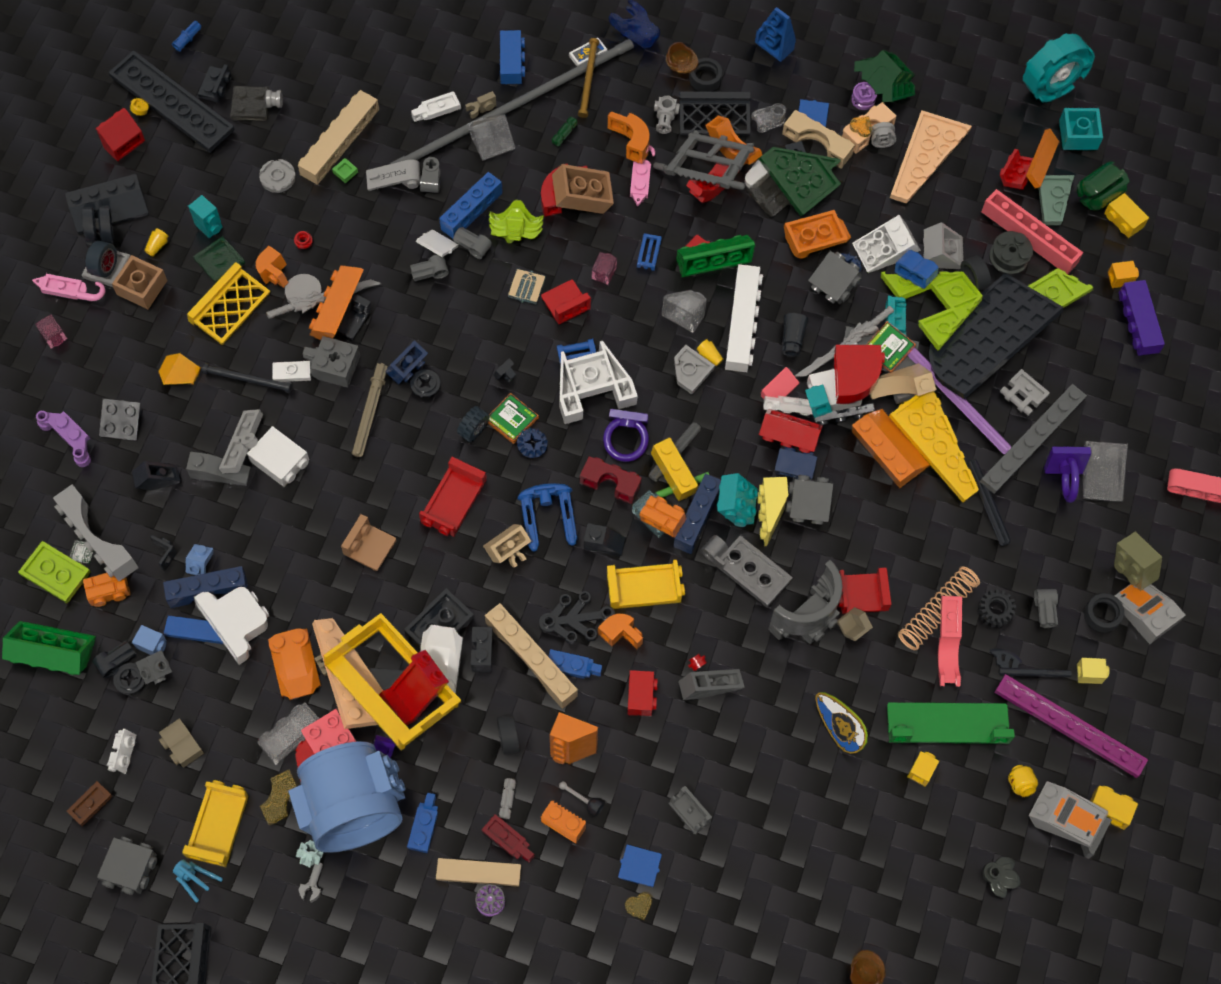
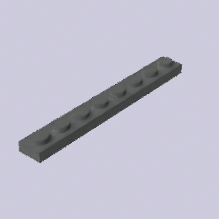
M1072 384L980 480V483L995 494L1079 406L1087 395Z

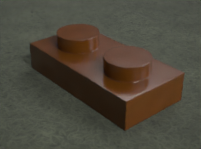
M97 781L67 812L83 827L113 796Z

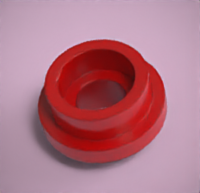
M305 231L298 232L294 238L295 245L300 249L310 247L313 242L312 236Z
M698 654L689 660L691 664L688 667H691L693 671L697 670L707 663L705 660L706 656L703 655L701 657Z

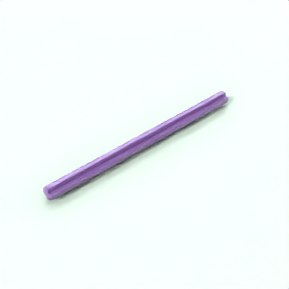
M914 347L907 356L915 364L919 363L932 372L935 385L1005 455L1011 449V445L966 399L961 398L938 382L931 370L930 362Z

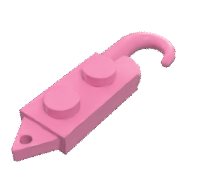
M649 145V151H651L652 156H655L654 148ZM645 160L643 164L633 161L630 197L634 199L637 206L645 198H648L651 164L648 160Z
M51 274L33 279V282L45 294L87 301L100 300L105 294V287L100 282H95L100 287L99 293L90 294L87 293V287L82 280Z

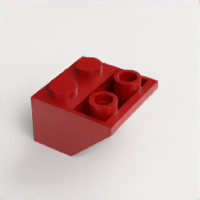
M125 108L116 112L111 118L102 122L96 128L104 149L116 161H119L145 141L141 129Z

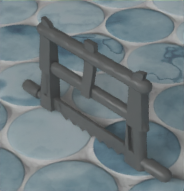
M694 130L693 133L688 134V139L676 152L677 155L668 166L655 162L653 167L664 171L668 175L675 176V174H679L680 177L684 175L685 178H695L696 181L711 182L713 185L717 183L726 189H729L731 186L732 188L743 190L745 184L734 181V178L738 171L742 169L749 154L754 151V143H747L745 145L727 141V136L721 135L718 139L701 135L698 131ZM697 141L714 145L708 154L692 150ZM722 147L740 151L734 160L715 155ZM688 156L729 166L722 177L681 168Z

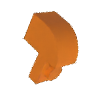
M268 246L256 260L258 273L265 284L271 281L273 284H279L284 288L289 283L281 271L287 265L284 258L278 251Z
M612 615L598 627V634L611 647L621 637L628 640L636 649L643 644V635L636 627L632 628L634 626V618L629 615Z

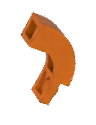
M611 111L608 115V129L629 137L631 140L626 147V158L643 164L649 152V130L647 125L632 113L625 117Z
M717 116L705 125L710 137L719 139L723 135L728 137L727 141L745 144L734 132L728 118ZM726 147L720 149L726 158L733 160L740 152L739 150ZM754 147V151L749 154L744 165L756 162L762 156L761 150Z

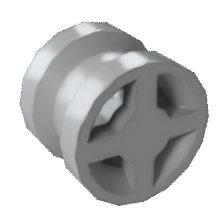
M267 90V108L272 106L282 108V90H277L276 92Z

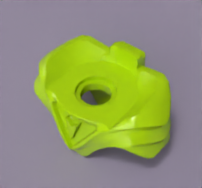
M514 200L503 213L495 214L490 211L489 226L497 237L508 236L509 240L518 241L521 240V237L534 239L543 229L544 215L539 217L533 216L521 200Z

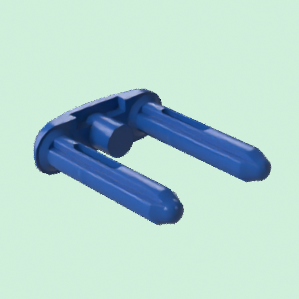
M542 484L525 489L519 494L517 499L521 501L525 531L531 540L528 543L531 551H536L539 546L532 502L537 497H540L541 506H548L552 504L551 495L559 496L566 540L569 545L573 546L576 544L577 532L570 496L572 489L568 485ZM564 503L568 504L570 519L566 517ZM526 509H530L531 525L528 524Z

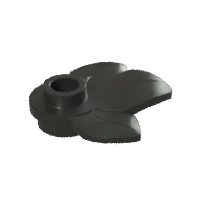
M1000 857L996 862L987 863L982 870L983 878L990 883L992 892L1001 898L1006 897L1007 888L1014 889L1021 885L1019 875L1013 871L1015 860L1009 857Z

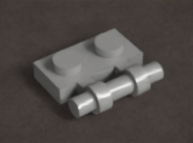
M1022 369L1009 381L1008 385L1012 387L1011 390L1005 386L1000 390L1008 402L1014 403L1020 412H1024L1028 416L1033 412V409L1028 405L1031 403L1037 408L1050 394ZM1019 393L1025 398V400L1022 401L1016 396V394Z

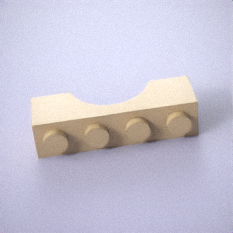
M795 110L784 124L783 135L795 142L805 139L819 141L826 148L827 157L841 160L836 165L841 169L853 154L855 144L849 139L841 137L835 131L824 127L820 122L807 117L804 113Z

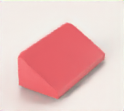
M785 367L762 390L761 397L765 399V396L786 397L799 385V381Z

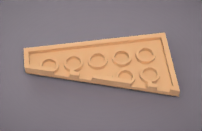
M921 110L890 198L908 203L968 134L972 126Z
M333 618L314 620L312 623L323 661V655L341 643L340 638L344 636ZM355 649L344 656L379 695L383 689ZM325 666L344 729L378 725Z

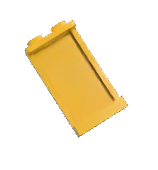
M673 560L672 564L615 569V565L607 566L611 607L619 609L680 603L682 596L685 595L684 584H680L679 578L682 577V567L678 566L677 560Z
M213 780L212 783L206 782L205 786L207 789L189 844L184 846L182 852L186 858L226 867L249 797L243 787L237 785L227 787L224 786L225 783Z

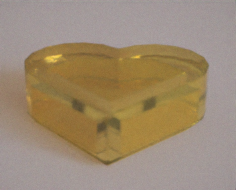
M869 116L853 118L850 122L851 131L858 133L861 137L870 136L872 126Z
M641 893L637 898L630 897L625 903V909L629 914L645 920L651 907L652 899L647 893Z

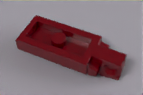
M496 814L482 828L484 834L517 860L521 856L530 863L535 857L527 849L530 844L527 843L526 839Z

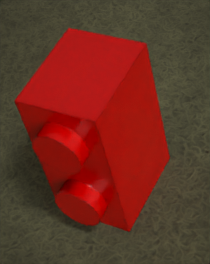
M630 670L628 715L652 716V710H656L657 698H653V690H657V678H654V672Z

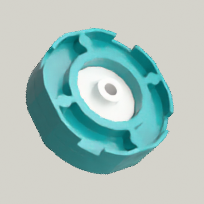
M1063 34L1056 40H1049L1026 63L1027 67L1023 75V82L1036 99L1039 98L1042 102L1052 101L1075 88L1073 83L1080 76L1083 79L1091 70L1095 54L1079 35Z

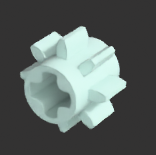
M309 840L305 844L301 842L296 857H301L300 864L310 867L314 864H319L323 852L318 851L315 848L314 842Z

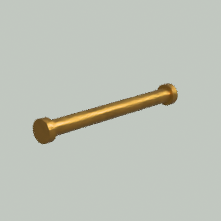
M596 38L589 39V57L581 108L578 111V116L582 118L588 117L589 113L587 108L596 50L600 42Z

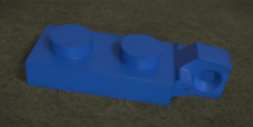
M550 649L549 658L563 674L583 679L585 677L590 678V674L601 676L602 665L593 663L592 659Z
M427 793L425 803H420L417 808L407 845L408 849L428 853L438 816V806H434L435 794Z

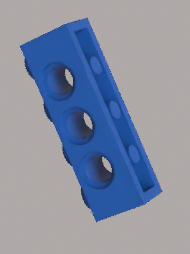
M487 172L439 218L441 230L451 238H454L458 228L463 227L466 229L502 194V182Z

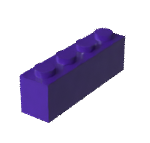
M1146 280L1126 282L1119 291V299L1123 302L1124 316L1127 317L1129 322L1128 330L1133 336V347L1137 350L1138 356L1160 353L1165 343Z

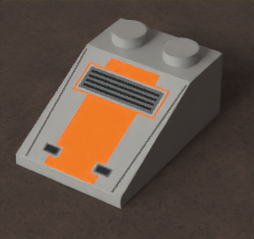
M1130 584L1115 595L1123 604L1126 618L1149 644L1161 637L1185 617V614L1176 603L1153 585H1149L1140 591L1136 586Z
M1047 781L1029 817L1035 827L1091 848L1108 815V811L1065 787Z

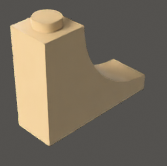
M918 363L881 375L876 387L870 393V397L875 399L901 393L919 396L935 391L936 387L932 372Z

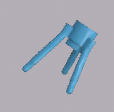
M183 859L176 864L173 873L177 876L176 880L182 884L197 903L199 899L185 880L189 881L192 879L206 891L209 890V887L195 876L194 870L220 882L223 881V878L197 866L192 861L188 863Z

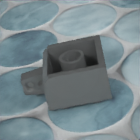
M325 336L322 337L319 347L315 349L305 347L302 353L303 357L312 363L310 370L313 377L347 388L361 356L358 345Z

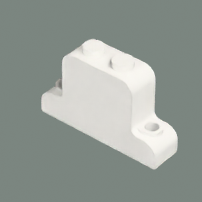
M238 587L220 599H216L209 592H202L195 596L196 606L220 637L236 662L240 665L249 658V650H251L248 641L266 631L268 627L267 617H269V613L264 606H259L257 603L258 598L254 592H249L245 587Z

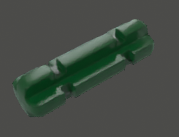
M574 117L568 118L567 123H564L552 138L554 145H561L562 140H565L572 129L576 127L577 119Z

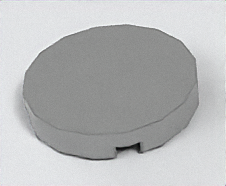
M278 159L279 161H268L260 169L261 184L270 192L280 193L286 191L295 182L296 175L293 166L281 159Z
M309 274L296 275L285 286L287 299H293V297L304 299L307 295L312 294V291L322 293L320 282Z

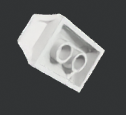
M430 625L423 632L420 652L423 650L428 652L448 679L449 683L447 685L456 694L463 637L458 635L455 628Z

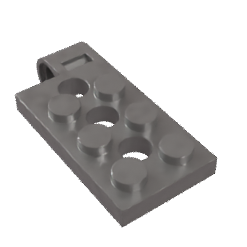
M713 535L701 548L702 554L766 607L792 581L793 577L742 536H739L728 548L727 544L720 537ZM736 552L740 555V559L733 560L730 558V554ZM751 564L755 567V571L747 572L744 567ZM766 576L770 579V583L764 585L759 579Z

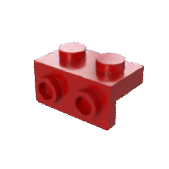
M1014 149L1000 172L1003 185L1024 189L1029 180L1026 174L1033 158L1020 156L1019 150Z

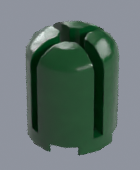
M1106 162L1079 181L1076 189L1077 195L1082 197L1080 202L1089 210H1101L1128 191L1127 184L1130 183L1128 175L1124 169L1119 170L1114 166L1113 163L1115 162Z

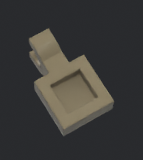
M493 91L478 97L474 103L465 104L467 111L474 110L470 112V117L473 119L478 116L479 111L483 113L496 107V96Z

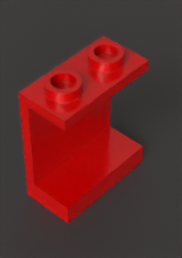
M879 568L876 574L844 575V570L839 571L842 580V594L838 607H841L842 614L849 612L854 607L864 612L889 611L891 598L887 568Z

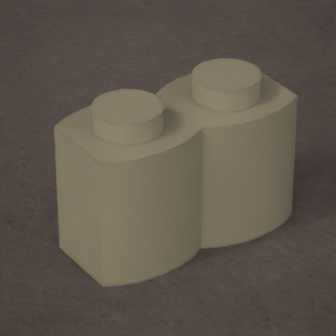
M180 718L159 732L162 737L159 741L165 750L170 748L172 754L169 756L176 765L180 763L184 768L204 754Z

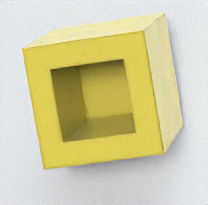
M1081 658L1077 663L1078 683L1102 684L1109 676V666H1106V659Z

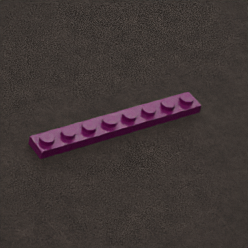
M1006 674L994 692L1136 778L1140 776L1148 761L1147 758Z

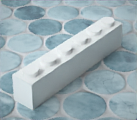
M738 264L725 370L747 372L748 366H752L753 355H750V349L754 350L755 338H752V333H756L757 322H754V317H758L759 311L756 301H760L761 295L758 285H762L763 274H759L760 267Z

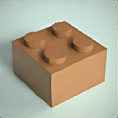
M131 255L113 281L112 286L118 296L149 309L166 284L167 278L163 269Z

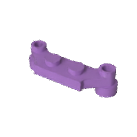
M39 411L36 414L39 427L44 431L53 428L73 448L75 463L79 467L89 465L91 461L87 452L89 436L64 411L61 414Z

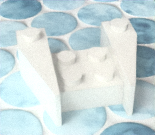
M600 341L599 352L571 360L566 359L564 351L561 352L559 408L565 424L582 420L583 408L580 399L612 390L618 409L637 404L638 396L631 377L603 341Z

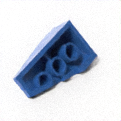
M776 7L756 32L755 43L780 62L795 48L796 37L791 19Z

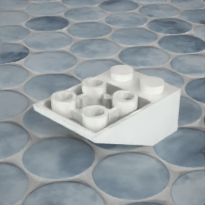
M900 215L852 243L868 273L895 264L908 250L921 251L906 222Z

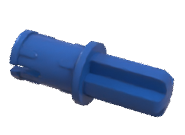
M193 21L185 31H181V35L172 43V46L177 51H181L189 41L193 40L194 35L201 29V25L197 21Z

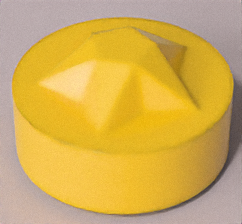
M136 98L131 101L130 110L134 114H147L149 105L144 100Z

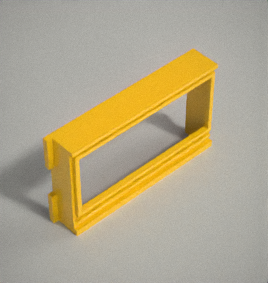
M380 613L363 627L359 624L340 638L342 642L323 655L324 664L398 748L403 750L411 741L454 708H457L461 699L446 685L438 694L444 704L409 730L344 657L379 631L408 664L412 662L411 656L416 654L417 651Z

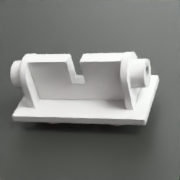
M126 729L119 730L115 734L112 748L117 749V752H111L107 763L109 771L116 772L118 770L126 774L135 745L136 734Z

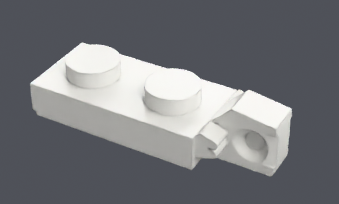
M450 92L423 101L417 109L411 110L414 122L423 119L429 120L459 110L461 105L455 93Z
M765 396L764 410H781L784 413L798 412L806 416L813 414L808 399Z

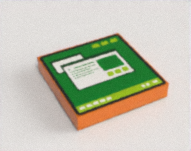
M888 321L866 344L881 345V352L885 353V361L882 363V366L889 372H893L916 346L913 341Z
M510 393L489 414L488 424L514 444L521 432L529 429L539 418V415Z

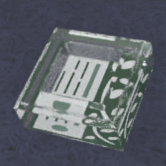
M75 540L69 557L77 562L90 564L93 551L90 553L84 545L85 542Z

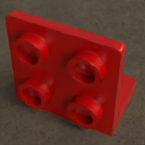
M569 280L541 295L542 300L558 324L591 309L590 296L588 293L582 295L573 280Z

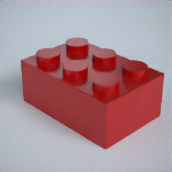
M768 409L765 413L759 435L763 436L762 439L773 442L777 440L785 447L791 448L793 445L799 447V450L802 452L810 453V451H815L823 425Z

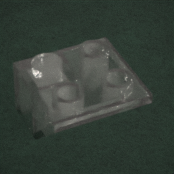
M505 115L485 117L468 123L472 140L482 160L516 149Z

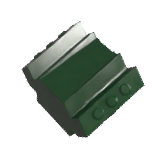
M882 50L877 56L855 61L854 72L862 71V80H866L875 90V94H883L882 102H893L915 95V85L911 81L915 74L896 54Z

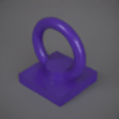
M610 409L609 417L613 421L606 427L603 436L606 451L618 461L629 462L638 459L646 451L649 442L647 429L643 425L648 424V414ZM622 426L638 429L641 435V443L635 452L621 454L613 448L611 435L616 427Z
M1091 447L1051 448L1044 471L1045 474H1062V492L1064 499L1068 503L1074 502L1077 498L1079 474H1083L1091 456ZM1070 474H1071V490H1070V485H1069V477H1070Z

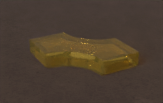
M290 770L270 779L272 783L271 794L267 801L260 805L268 825L288 816L286 810L290 797L288 790L297 787Z

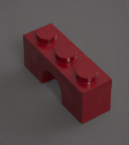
M589 456L580 474V483L598 490L599 485L603 481L611 480L617 485L615 498L633 504L641 487L642 477H639L635 472L624 471L617 465L607 464L600 458Z

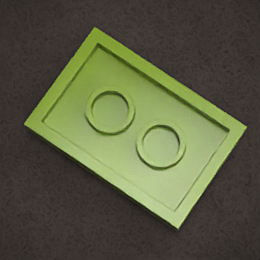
M42 541L18 573L60 600L68 603L83 584V579H86L91 571Z

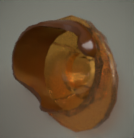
M676 42L668 49L666 63L673 71L690 73L697 68L698 58L692 49L682 42Z
M860 951L851 963L850 980L852 984H882L884 982L885 967L881 958L872 951Z

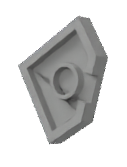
M687 345L674 357L677 384L690 394H693L715 369L713 363Z

